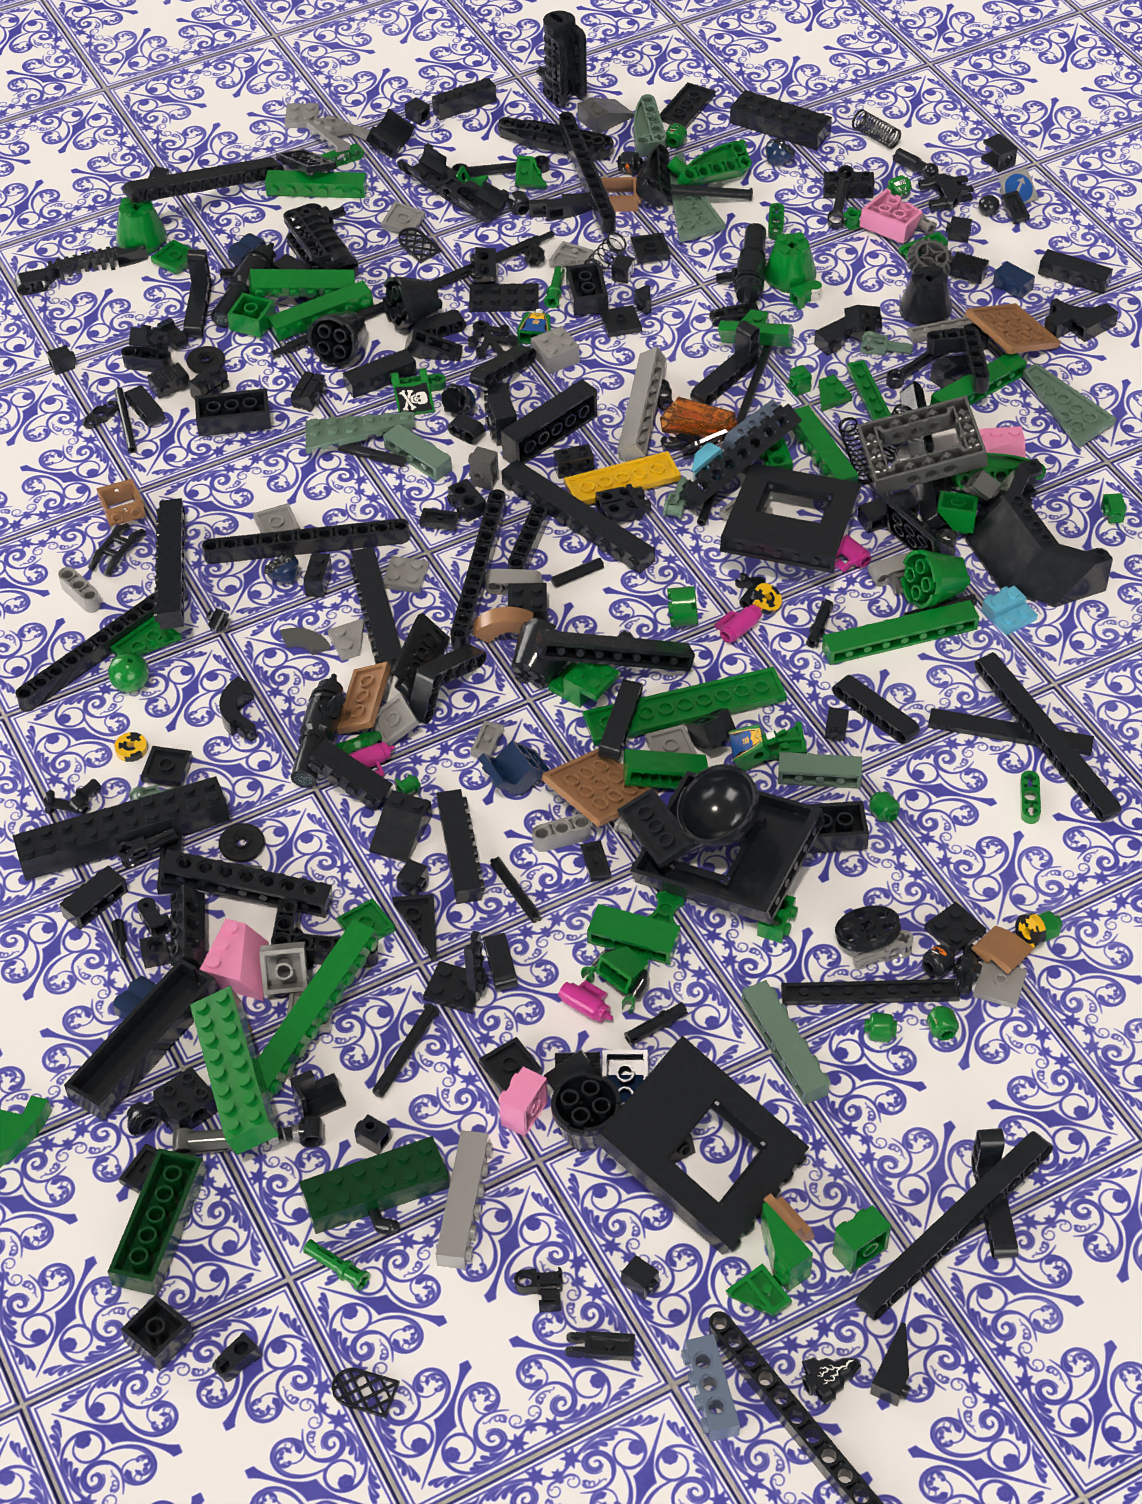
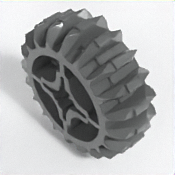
M922 238L920 241L912 244L907 253L908 269L912 270V274L913 270L917 267L939 266L938 263L942 264L940 265L941 270L946 275L951 270L950 263L953 259L951 250H948V246H943L942 242L938 243L936 239L931 241L930 238L927 240Z

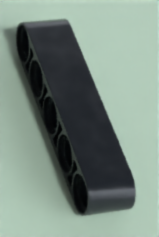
M518 344L474 368L470 374V382L474 385L490 388L532 364L536 357V351L534 348Z
M536 503L532 505L509 556L508 569H529L548 525V507L545 504Z
M846 675L832 687L833 694L840 701L900 744H906L920 732L919 725L915 720L855 677Z
M626 679L622 680L599 746L598 757L619 761L641 699L643 683Z

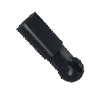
M898 148L893 155V161L913 171L923 173L927 179L939 173L938 166L935 163H926L920 157L901 148Z

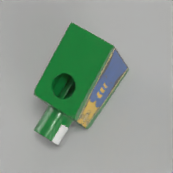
M536 309L534 313H525L517 328L518 344L531 345V338L550 331V315L545 314L542 309Z
M758 724L728 732L733 760L743 771L770 758L769 745L779 742L775 730L765 733Z

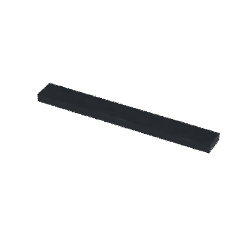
M931 708L928 728L1038 747L1019 723ZM1060 730L1079 754L1091 756L1094 736Z
M958 979L781 983V999L785 1006L960 1001V992L958 989Z

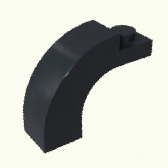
M239 676L225 687L220 696L219 707L222 723L231 736L238 732L242 738L253 742L257 739L255 724L240 713L247 704L254 700L253 689L249 683Z

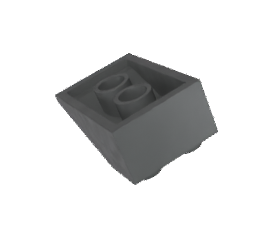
M588 98L577 104L578 121L593 132L603 133L634 117V113L616 99Z

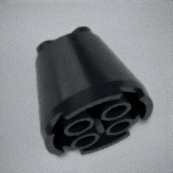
M940 266L917 267L913 270L899 305L900 315L905 321L909 320L921 326L945 321L951 316L952 302L947 276Z
M394 276L387 278L384 283L386 288V297H383L384 311L388 322L394 324L395 330L413 326L418 320L436 315L438 310L442 309V300L438 295V284L436 281Z
M350 310L320 316L311 324L308 330L310 349L313 348L316 355L320 358L319 361L328 366L342 367L355 358L366 336L365 318Z
M531 618L530 621H524L511 664V669L517 675L516 679L520 683L526 684L529 682L535 687L543 689L567 664L568 661L540 659L534 648L538 630L558 631L555 629L556 625L537 618Z
M587 1071L576 1072L564 1077L556 1085L551 1098V1113L566 1141L579 1152L600 1147L593 1140L621 1108V1097L616 1085L606 1076L601 1077L587 1074Z

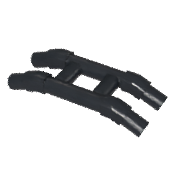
M124 523L115 527L111 535L93 553L87 568L94 571L104 554L111 556L103 573L110 577L120 559L137 540L146 534V531L144 529L134 531L127 539L121 535L130 529L129 524ZM114 542L122 544L118 551L110 548Z

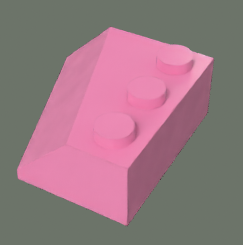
M886 188L862 208L860 227L904 244L912 237L923 212L910 203H904L901 201L900 196L892 195L891 190Z
M1021 426L979 429L987 453L1009 454L1026 458L1025 437Z
M226 918L200 970L215 978L217 989L222 990L231 986L236 994L264 1001L259 951L262 945H269V942L247 924Z

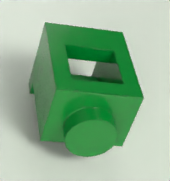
M804 365L790 369L789 383L786 384L790 392L795 397L810 392L812 375Z
M1122 493L1103 494L1100 508L1103 510V515L1107 516L1108 523H1123L1126 506Z

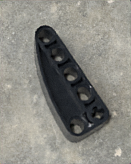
M658 144L643 160L636 179L637 195L658 208L671 196L670 170L667 168L669 152L661 144Z

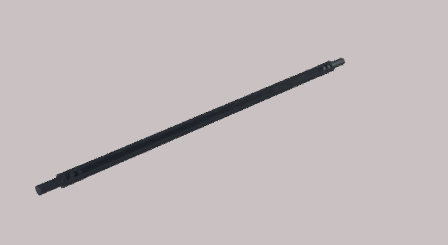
M551 230L540 236L535 235L496 252V263L524 252L532 244L541 245V242L555 236L554 232ZM468 264L431 281H436L439 289L471 275L473 264ZM383 301L361 310L357 314L362 315L365 320L385 312ZM308 334L285 343L284 346L271 351V356L275 358L286 352L291 353L309 345Z

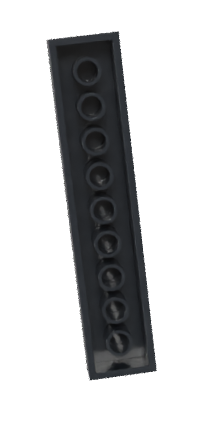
M217 776L21 832L12 835L26 881L115 855L118 845L122 842H130L141 836L146 841L172 828L175 829L177 835L181 831H183V834L230 821V816Z

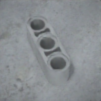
M910 552L873 562L868 567V573L875 584L879 587L891 584L889 576L904 572L905 565L903 561Z
M64 567L59 570L58 576L62 590L86 612H97L101 608L97 589L74 568Z
M491 569L487 572L485 589L490 594L508 595V583H542L543 576L537 570Z
M577 814L539 824L532 830L533 847L539 852H546L586 841L591 837V821L583 814Z

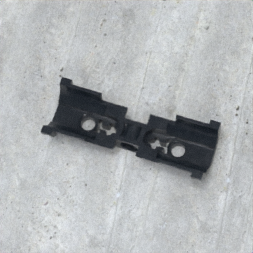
M429 143L424 145L423 154L419 163L415 166H411L403 160L397 162L398 168L402 172L413 176L421 184L439 194L445 200L483 222H490L496 219L507 204L509 192L505 189L500 190L485 180L481 187L471 180L463 183L456 179L457 171L446 165L447 157L434 150L433 146Z

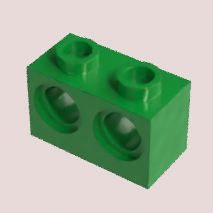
M784 438L778 440L760 455V459L764 460V465L793 470V461Z
M785 896L771 924L759 921L757 936L782 943L785 935L789 936L792 927L791 919H795L798 913V907L795 906L796 897Z

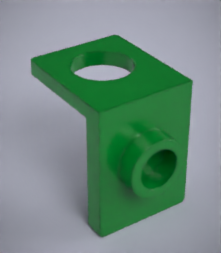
M461 166L456 174V178L461 182L466 183L471 180L481 187L483 186V181H487L489 178L487 175L471 178L464 166ZM462 173L465 175V182L462 180Z

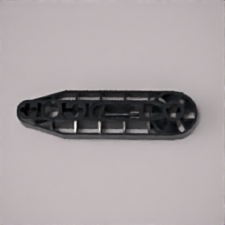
M511 117L499 119L498 133L501 138L515 141L524 146L569 154L560 133L559 125ZM580 129L592 159L600 160L611 156L614 151V141L610 136Z

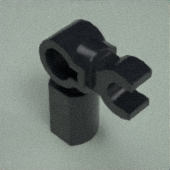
M740 573V580H735L736 587L747 588V591L739 600L742 608L753 605L751 593L759 584L766 583L763 577H749L746 573Z

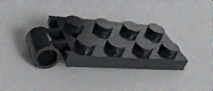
M423 612L417 615L389 675H395L399 679L395 684V689L409 701L418 669L423 664L442 656L450 639Z

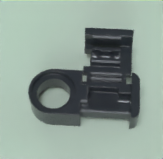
M558 1267V1271L540 1273L535 1268L523 1269L515 1274L514 1285L518 1293L541 1295L542 1300H539V1313L561 1311L560 1292L563 1291L561 1267ZM522 1278H529L532 1281L527 1286H522L518 1282Z

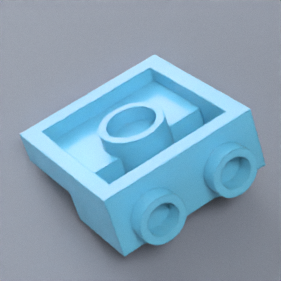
M1005 586L998 594L994 596L989 594L983 600L982 612L1006 636L1036 621L1038 614L1026 604L1027 597L1015 586L1010 588Z

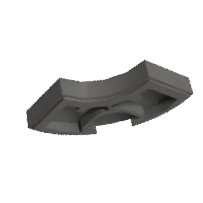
M306 628L280 630V635L287 648L301 647L308 650L311 655L330 650L329 642L321 634Z

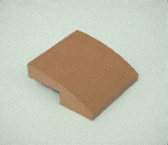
M995 925L971 949L987 964L993 960L1004 972L1009 974L1034 948L1016 934Z
M770 1193L763 1199L801 1240L811 1241L815 1238L812 1229L782 1196L775 1199Z

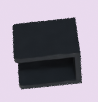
M996 134L983 140V144L992 150L981 156L984 162L998 173L1015 166L1018 147L1001 134Z

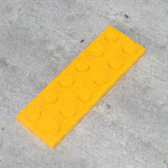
M666 451L565 477L564 485L568 493L589 505L595 503V492L626 487L627 484H631L634 489L642 487L643 490L677 482L681 478V474L671 455Z

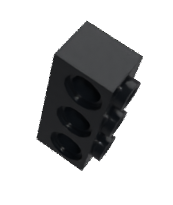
M835 171L824 172L823 198L836 197L839 182L837 180V172ZM842 172L840 174L842 178L852 176L849 172ZM854 172V180L848 185L846 198H873L874 172Z

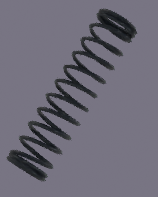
M853 417L844 418L839 422L838 429L843 438L851 465L856 472L860 471L858 473L859 476H867L870 473L866 475L860 474L869 471V468L859 470L862 466L867 465V462L857 465L860 461L866 460L865 457L855 460L858 456L864 455V452L853 455L856 451L863 450L861 449L862 447L852 450L853 447L861 445L860 442L850 445L851 442L859 440V436L848 440L853 435H859L856 434L858 432V429H856L858 422ZM848 420L856 422V424H849L841 429L843 423ZM855 425L851 430L844 431L846 427ZM857 430L854 434L846 435L847 433ZM858 478V483H861L862 485L870 484L871 482H873L872 478L868 480H861Z

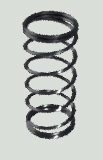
M611 232L583 264H586V262L590 263V261L594 263L600 262L594 258V255L599 257L601 255L607 260L605 263L608 264L606 268L601 266L602 273L604 274L605 269L609 268V264H612L617 256L614 258L610 251L604 249L603 244H607L609 248L611 247L615 250L613 252L617 256L627 247L625 238L616 232ZM610 235H618L624 242V248L618 240L609 238ZM609 239L617 241L622 249L615 248ZM603 249V251L609 252L612 257L608 254L606 255L613 259L612 262L609 263L605 256L599 254V250Z

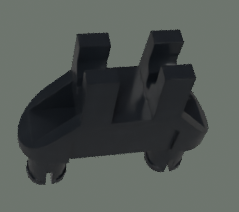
M935 174L932 178L918 180L919 190L934 188L940 197L939 199L929 200L928 204L931 211L943 208L952 210L961 202L973 200L971 192H974V188L972 185L965 184L968 182L966 175L950 176L947 174Z

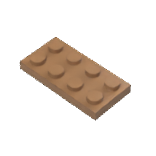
M388 662L353 670L345 697L346 701L343 704L336 728L339 734L374 727L391 669Z

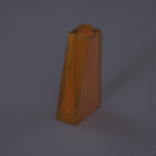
M679 396L660 417L661 429L664 433L710 436L724 429L728 433L737 426L735 412Z

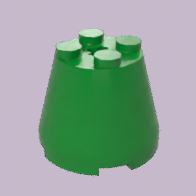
M129 198L121 199L116 229L118 247L134 248L145 245L147 255L158 251V247L166 243L167 233L151 201L134 203Z
M801 232L779 234L766 265L765 280L770 287L773 286L781 290L783 293H790V288L816 280L817 271L808 240Z
M928 550L911 551L903 561L905 565L904 577H901L903 593L907 601L913 603L918 609L930 608L958 596L964 592L966 586L970 585L971 579L967 573L963 557Z

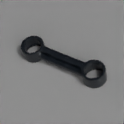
M849 165L841 166L837 172L839 184L833 210L827 216V224L832 229H839L844 224L843 208L848 185L854 180V169ZM842 172H849L852 176L842 178L840 174ZM832 216H839L842 220L834 223L830 218Z

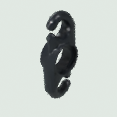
M662 379V384L664 385L660 388L657 403L660 409L669 411L674 408L672 389L669 381ZM661 393H666V394H668V395H667V396H661L660 394H661Z
M110 400L103 406L95 407L84 418L83 426L87 429H92L99 423L107 422L118 411L117 401ZM99 413H105L103 416H97Z
M679 433L676 437L670 436L668 438L672 442H666V436H663L660 442L668 449L682 450L689 444L703 439V437Z

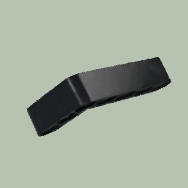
M188 249L187 261L191 288L183 332L187 338H202L212 290V281L206 249Z
M745 320L738 324L735 337V353L692 389L690 398L693 401L708 407L756 366L759 357L760 329Z
M967 327L935 330L927 333V352L929 354L964 352L973 391L982 394L989 390V370L978 329Z
M466 644L423 664L418 669L409 706L418 721L424 724H428L431 721L440 687L480 668L486 660L487 654L485 651L471 644Z
M293 898L282 899L277 907L271 939L272 945L305 942L307 963L323 964L340 937L296 933L299 919L297 902ZM378 945L368 955L364 965L365 968H371L378 964Z
M1002 1128L981 1129L976 1132L971 1155L975 1184L1002 1159L1005 1146ZM1006 1197L983 1219L993 1259L1018 1257V1243Z

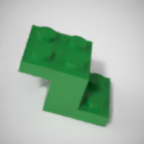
M571 662L548 684V690L581 708L589 698L597 701L620 677V671L604 664L581 662L577 664L576 662Z

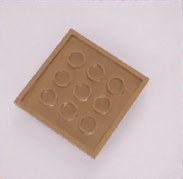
M1017 303L967 308L965 315L972 323L980 327L983 333L988 334L1008 354L1059 348L1061 344L1059 339Z
M599 748L543 773L541 780L597 827H600L619 818L617 809L652 787L625 785L623 764L620 761L598 757Z

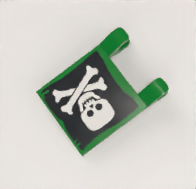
M426 368L419 369L420 381L400 384L398 373H391V382L398 413L404 411L414 412L415 416L435 412Z

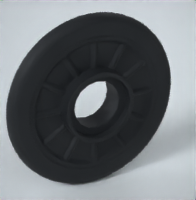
M202 346L188 354L186 363L192 371L202 373L214 364L222 367L225 362V355L219 348Z
M239 823L228 827L221 834L218 845L220 852L227 859L244 862L259 855L264 847L265 839L258 827L248 823ZM240 839L247 840L245 845L239 846L236 844Z

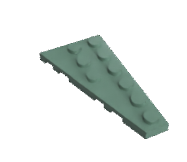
M670 171L671 184L679 185L677 183L678 176ZM671 194L680 243L725 230V222L705 196Z
M1035 363L1023 371L1025 380L1077 448L1116 423V417L1039 364Z
M404 411L395 414H367L357 417L347 416L344 418L330 417L328 419L313 418L306 420V454L313 453L312 449L320 447L322 450L329 449L328 446L333 444L342 446L366 440L367 436L373 434L376 437L382 436L385 431H389L397 424L408 429L415 428L414 412Z

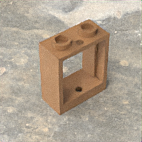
M637 177L601 178L607 193L633 192V195L608 196L615 212L638 211V204H641V198L636 193Z
M133 479L96 488L100 505L110 527L146 517L143 501ZM134 499V502L128 503L110 509L108 508L109 505Z

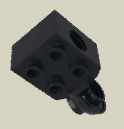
M190 1067L153 1091L154 1100L150 1103L137 1102L133 1104L126 1114L128 1117L127 1128L129 1133L134 1136L148 1132L159 1121H162L172 1132L180 1128L193 1129L218 1113L213 1091L197 1072Z

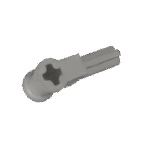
M901 930L899 936L889 945L874 951L855 955L853 957L854 965L860 968L881 959L889 962L897 958L909 957L912 953L913 934L907 930Z

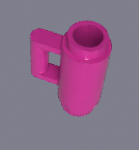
M847 534L841 554L849 561L845 564L838 559L836 565L843 572L848 571L853 565L864 568L871 561L869 551Z
M750 605L739 613L729 611L714 626L720 630V636L725 642H735L758 623L762 617L761 608Z
M385 742L375 743L349 755L368 768L376 766L377 770L375 772L383 777L385 773L380 763L385 762L386 759L391 757L390 752L395 749V746H388Z
M586 980L579 986L573 982H565L560 988L558 997L561 998L563 1003L592 1020H597L601 1023L606 1019L613 1020V1016L610 1015L611 1007L604 1001L608 996L607 992Z

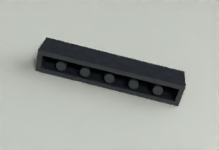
M461 789L437 792V805L456 904L481 901V892L485 891L483 879H479L478 876L482 873L480 862L475 861V858H478L477 846H472V842L475 841L474 831L469 829L468 826L472 825L470 813L465 811V809H468L467 797L462 796Z

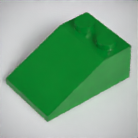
M765 1202L762 1206L761 1231L773 1277L781 1287L783 1286L789 1292L810 1277L813 1253L773 1208Z

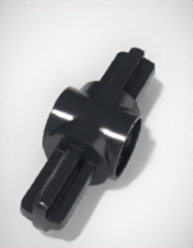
M972 943L964 946L963 955L957 959L953 969V973L957 975L959 980L958 989L963 995L971 993L972 984L978 979L982 970V964L978 962L976 953L971 949L974 946Z

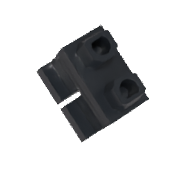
M627 484L626 487L595 492V507L597 511L615 523L631 522L636 519L637 521L642 520L643 513L651 512L650 500H643L645 499V492L642 487L634 489L631 484Z

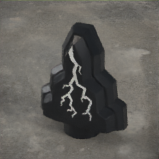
M813 1357L802 1361L806 1375L802 1376V1383L809 1396L816 1394L820 1401L827 1405L836 1399L838 1392L844 1389L845 1381L857 1374L861 1364L857 1358H841L833 1361L829 1358L817 1360Z

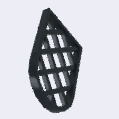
M407 227L399 232L398 242L420 264L441 252V249L417 228ZM406 235V239H401L400 236ZM408 236H414V240L408 239ZM416 237H423L422 241L416 240ZM407 242H412L413 246H407ZM421 243L422 247H416L415 244ZM424 244H429L430 248H424ZM415 249L421 250V253H414ZM423 250L429 251V254H423Z
M724 429L689 444L682 449L683 455L688 456L696 453L708 442L714 445L723 442L727 435V430Z
M348 1368L335 1376L331 1389L333 1397L339 1404L386 1419L400 1381L363 1369ZM352 1372L361 1373V1374H358V1375H356V1376H353ZM349 1373L351 1378L342 1382L340 1377ZM364 1376L367 1383L359 1387L356 1380ZM368 1376L374 1377L376 1379L370 1381ZM380 1381L383 1388L374 1391L372 1384ZM384 1381L391 1382L392 1384L386 1386ZM353 1382L356 1389L347 1392L344 1385ZM369 1386L372 1393L363 1397L361 1390ZM342 1387L345 1394L337 1397L334 1390ZM394 1387L392 1395H390L388 1389ZM385 1391L388 1398L380 1402L377 1395ZM358 1392L361 1399L352 1403L350 1395ZM347 1397L349 1403L344 1402L341 1399ZM374 1397L377 1404L368 1407L365 1400ZM363 1402L365 1408L357 1406V1404ZM389 1402L386 1410L384 1411L382 1405ZM379 1407L382 1413L374 1411L373 1409Z

